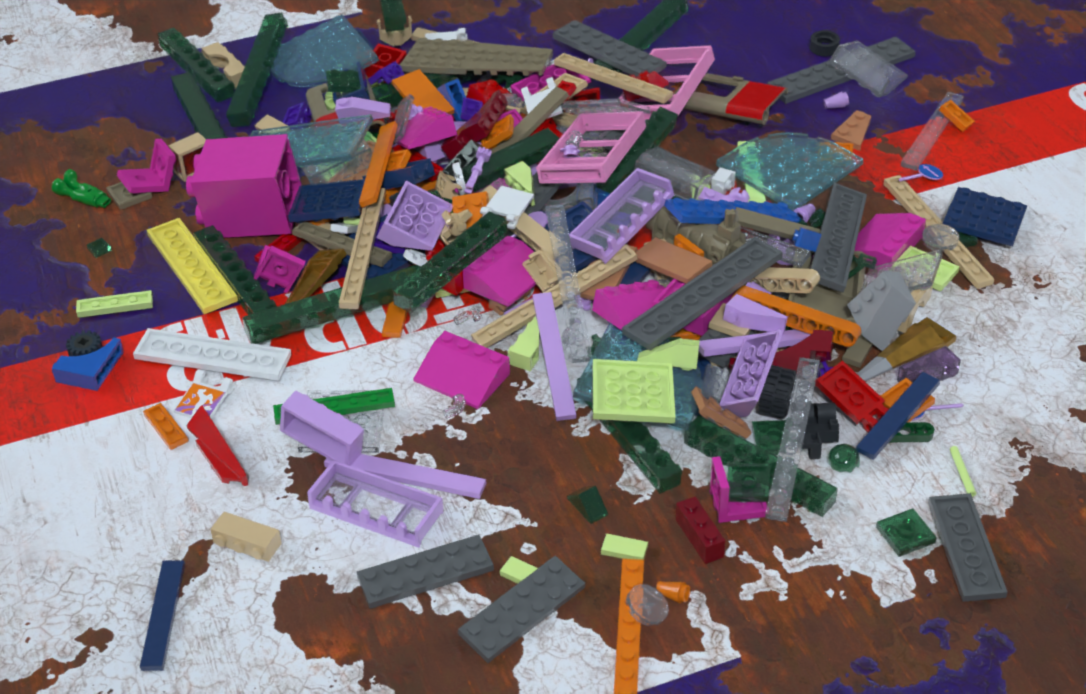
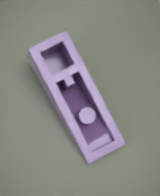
M349 97L336 100L335 111L341 126L390 117L391 106L389 103Z
M738 294L726 304L723 320L738 327L766 332L781 329L783 333L788 318Z

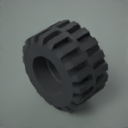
M771 365L759 397V413L781 419L787 416L796 387L797 375L795 370Z

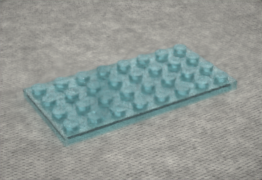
M369 114L252 131L249 137L288 134L297 167L319 165L328 162L334 163L336 161H350L355 156L370 128L373 117Z

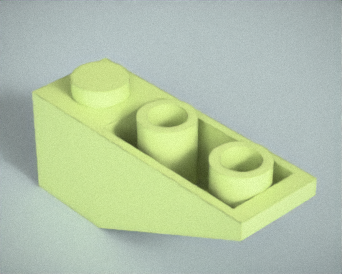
M521 161L504 169L506 175L504 180L507 186L534 194L532 172L527 164ZM535 196L529 203L531 206L535 205Z
M536 316L531 322H528L524 332L519 334L515 344L511 345L508 350L510 365L527 371H531L539 360V329Z
M680 338L654 347L652 350L639 352L637 361L672 363V368L681 367L682 370L686 371L697 369L700 341Z

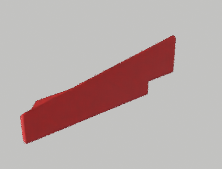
M201 405L186 425L187 429L197 438L195 441L198 449L222 483L229 484L230 481L241 482L243 486H247L248 481L245 471L207 411Z

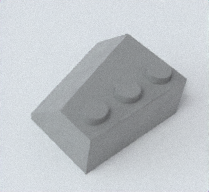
M884 270L847 306L856 324L861 327L863 337L883 351L888 347L891 339H895L899 326L902 322L906 321L916 302L900 272Z

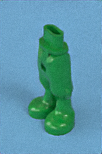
M68 169L65 172L63 180L56 178L52 183V191L55 194L70 196L74 201L102 208L111 203V198L107 197L105 192L87 183L80 184L77 181L76 171Z

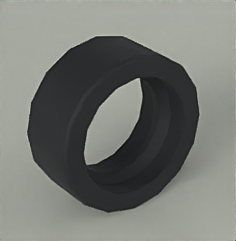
M828 30L814 32L810 38L809 49L818 56L827 57L835 55L839 51L840 37L835 32Z

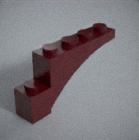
M500 90L494 92L484 106L456 131L457 135L445 139L441 148L450 160L454 159L470 140L477 142L488 136L508 105L506 97L502 95Z
M813 329V333L804 340L785 350L776 352L771 365L795 370L797 381L809 380L812 359L819 362L831 361L834 342L833 331ZM730 358V372H732L737 358Z

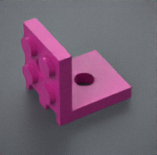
M155 139L150 169L118 170L117 177L130 193L169 191L176 156L162 139Z
M265 245L254 279L257 280L258 277L268 280L267 285L274 287L277 284L285 288L284 292L288 293L304 267L305 261L272 245L271 247Z
M720 456L712 457L710 495H713L714 509L718 512V522L768 517L769 510L759 480L728 484ZM745 499L748 502L742 503L738 500Z

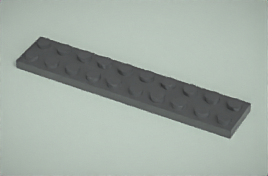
M893 37L767 82V84L788 88V93H783L779 97L786 104L913 58L916 51L899 38Z
M834 183L831 189L820 231L822 235L814 253L810 269H814L819 273L820 281L818 284L827 286L834 291L844 292L867 194Z
M756 237L752 238L622 327V334L648 350H652L782 259L783 252Z

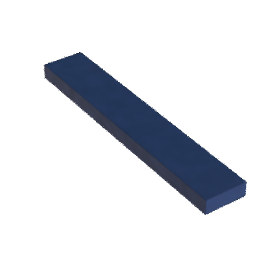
M922 372L856 446V451L874 460L940 385V380Z
M162 560L140 662L141 671H164L185 568L184 560Z

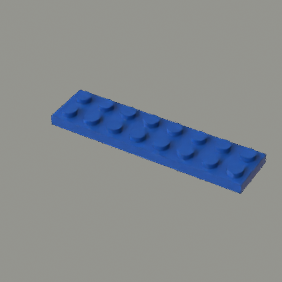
M674 198L666 199L664 204L681 223L720 224L725 219V210H735L736 207L802 224L803 221L797 216L796 212L792 211L783 202H778L777 204L767 201L757 203L755 201L742 202L739 200L729 202L726 200L712 201L710 199L696 200L693 198L682 200Z

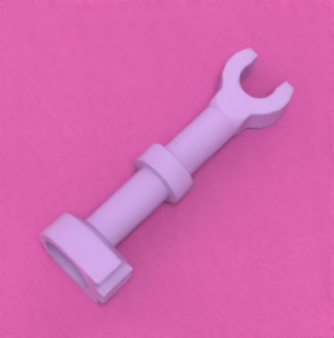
M479 147L477 150L476 158L478 160L471 169L472 174L464 190L467 194L472 193L475 182L483 171V164L488 162L491 157L492 151H488L489 149H485V147Z

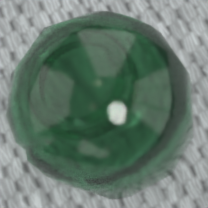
M846 443L838 444L830 450L828 463L833 470L851 473L855 467H860L859 452L852 445Z

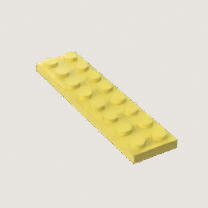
M180 218L147 229L149 238L203 314L238 301L236 293Z

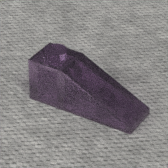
M944 346L900 366L897 381L900 382L907 378L914 382L922 372L943 381L958 374L961 359L948 347Z

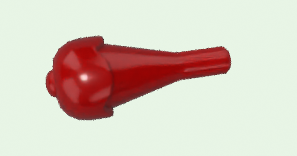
M437 239L432 251L425 250L427 261H431L446 248L442 240Z

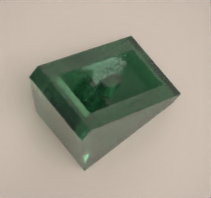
M596 485L582 487L567 495V499L590 524L608 515Z

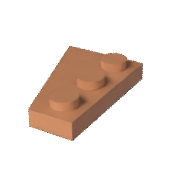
M857 110L831 134V140L839 143H853V148L860 151L871 122V116Z
M695 386L691 393L697 403L699 413L707 419L709 417L712 418L717 425L729 428L736 436L741 435L747 439L752 432L744 420L729 409L723 411L715 399L711 396L709 399L705 398L701 393L702 390Z

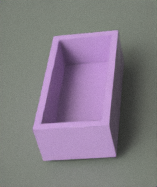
M296 390L281 406V432L332 461L335 460L351 466L360 456L364 429L357 423L349 421L341 414L333 412L325 405L317 403L307 395Z

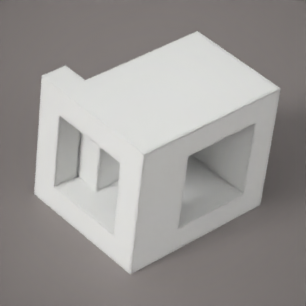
M719 168L712 178L711 189L725 195L728 190L735 186L736 172Z

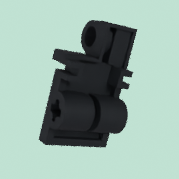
M835 403L791 404V413L797 433V444L800 445L801 449H808L809 459H820L822 443L839 442L838 419H836Z

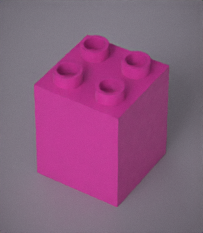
M288 134L205 140L201 154L194 156L195 171L193 176H188L186 179V190L189 197L196 198L198 203L196 206V220L199 225H205L209 239L291 234L294 222H289L288 214L299 186L302 184Z

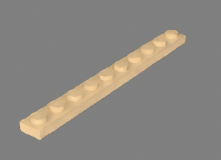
M900 175L884 179V186L909 213L926 219V233L951 261L959 266L960 271L976 289L993 285L994 278L949 229L942 227L943 222L907 182L899 181V178H902Z
M385 188L380 189L376 203L362 209L339 300V308L359 309L386 195Z
M626 244L606 264L600 259L543 293L551 292L554 308L638 260L637 254ZM533 299L471 334L472 340L476 344L488 348L527 325L536 316Z

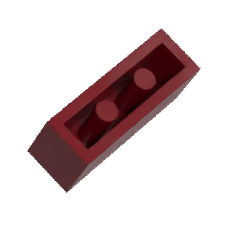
M692 497L676 503V521L704 564L724 558L726 540L698 499Z

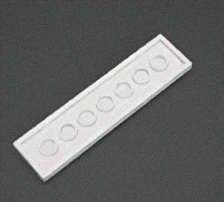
M148 328L135 349L133 356L137 360L279 381L291 357V349Z

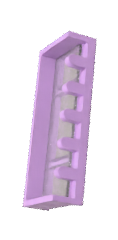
M637 168L568 235L572 249L576 248L600 258L606 264L664 206L665 200L671 199L674 196L671 181Z
M335 460L330 463L307 492L310 509L420 548L422 539L440 514H443V498Z

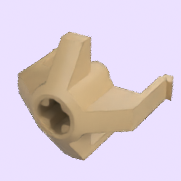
M408 16L409 27L402 28L394 23L389 29L381 30L380 19H377L380 40L391 46H400L412 37L411 16Z
M468 209L459 213H449L445 210L441 214L445 220V226L440 237L448 246L450 244L447 239L451 235H461L471 248L476 245V241L466 230L467 225L465 222L473 215Z

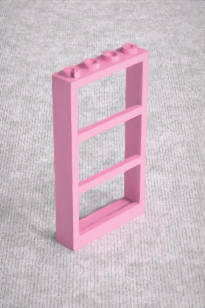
M711 45L653 49L650 55L666 61V64H697L689 75L662 76L668 82H684L677 94H673V97L668 100L671 101L670 104L632 106L634 102H654L655 100L644 97L627 102L623 92L612 107L611 112L643 111L645 123L675 122L715 60Z
M643 111L580 113L536 167L539 183H605L646 128ZM626 130L619 140L579 141L586 131ZM566 145H575L576 147L614 146L606 157L564 158V153L560 152V149L565 148Z

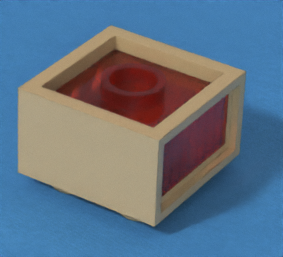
M198 132L168 145L176 156V162L173 166L174 173L184 182L188 176H193L195 171L194 156L201 154L206 140Z

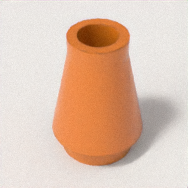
M659 581L656 586V593L679 604L682 602L686 603L690 596V586L686 585L685 582Z

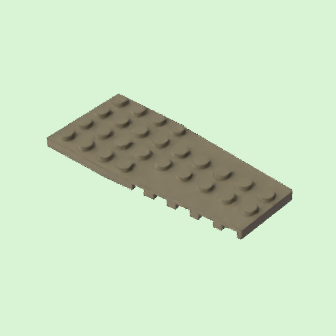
M420 38L413 45L400 66L403 72H413L420 69L423 73L467 74V70L474 71L475 75H482V71H491V75H497L498 72L506 71L507 75H513L516 72L529 75L537 72L539 76H542L553 57V49L479 43L472 40L458 41L457 39L443 40L441 38L431 40Z

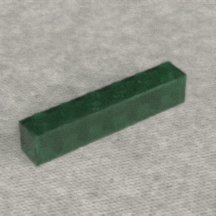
M546 128L491 154L489 161L482 166L483 171L478 176L473 191L477 192L504 179L506 176L504 169L521 161L531 166L543 160L560 138L549 128ZM476 162L463 167V178L466 184L472 174L471 169L476 165Z

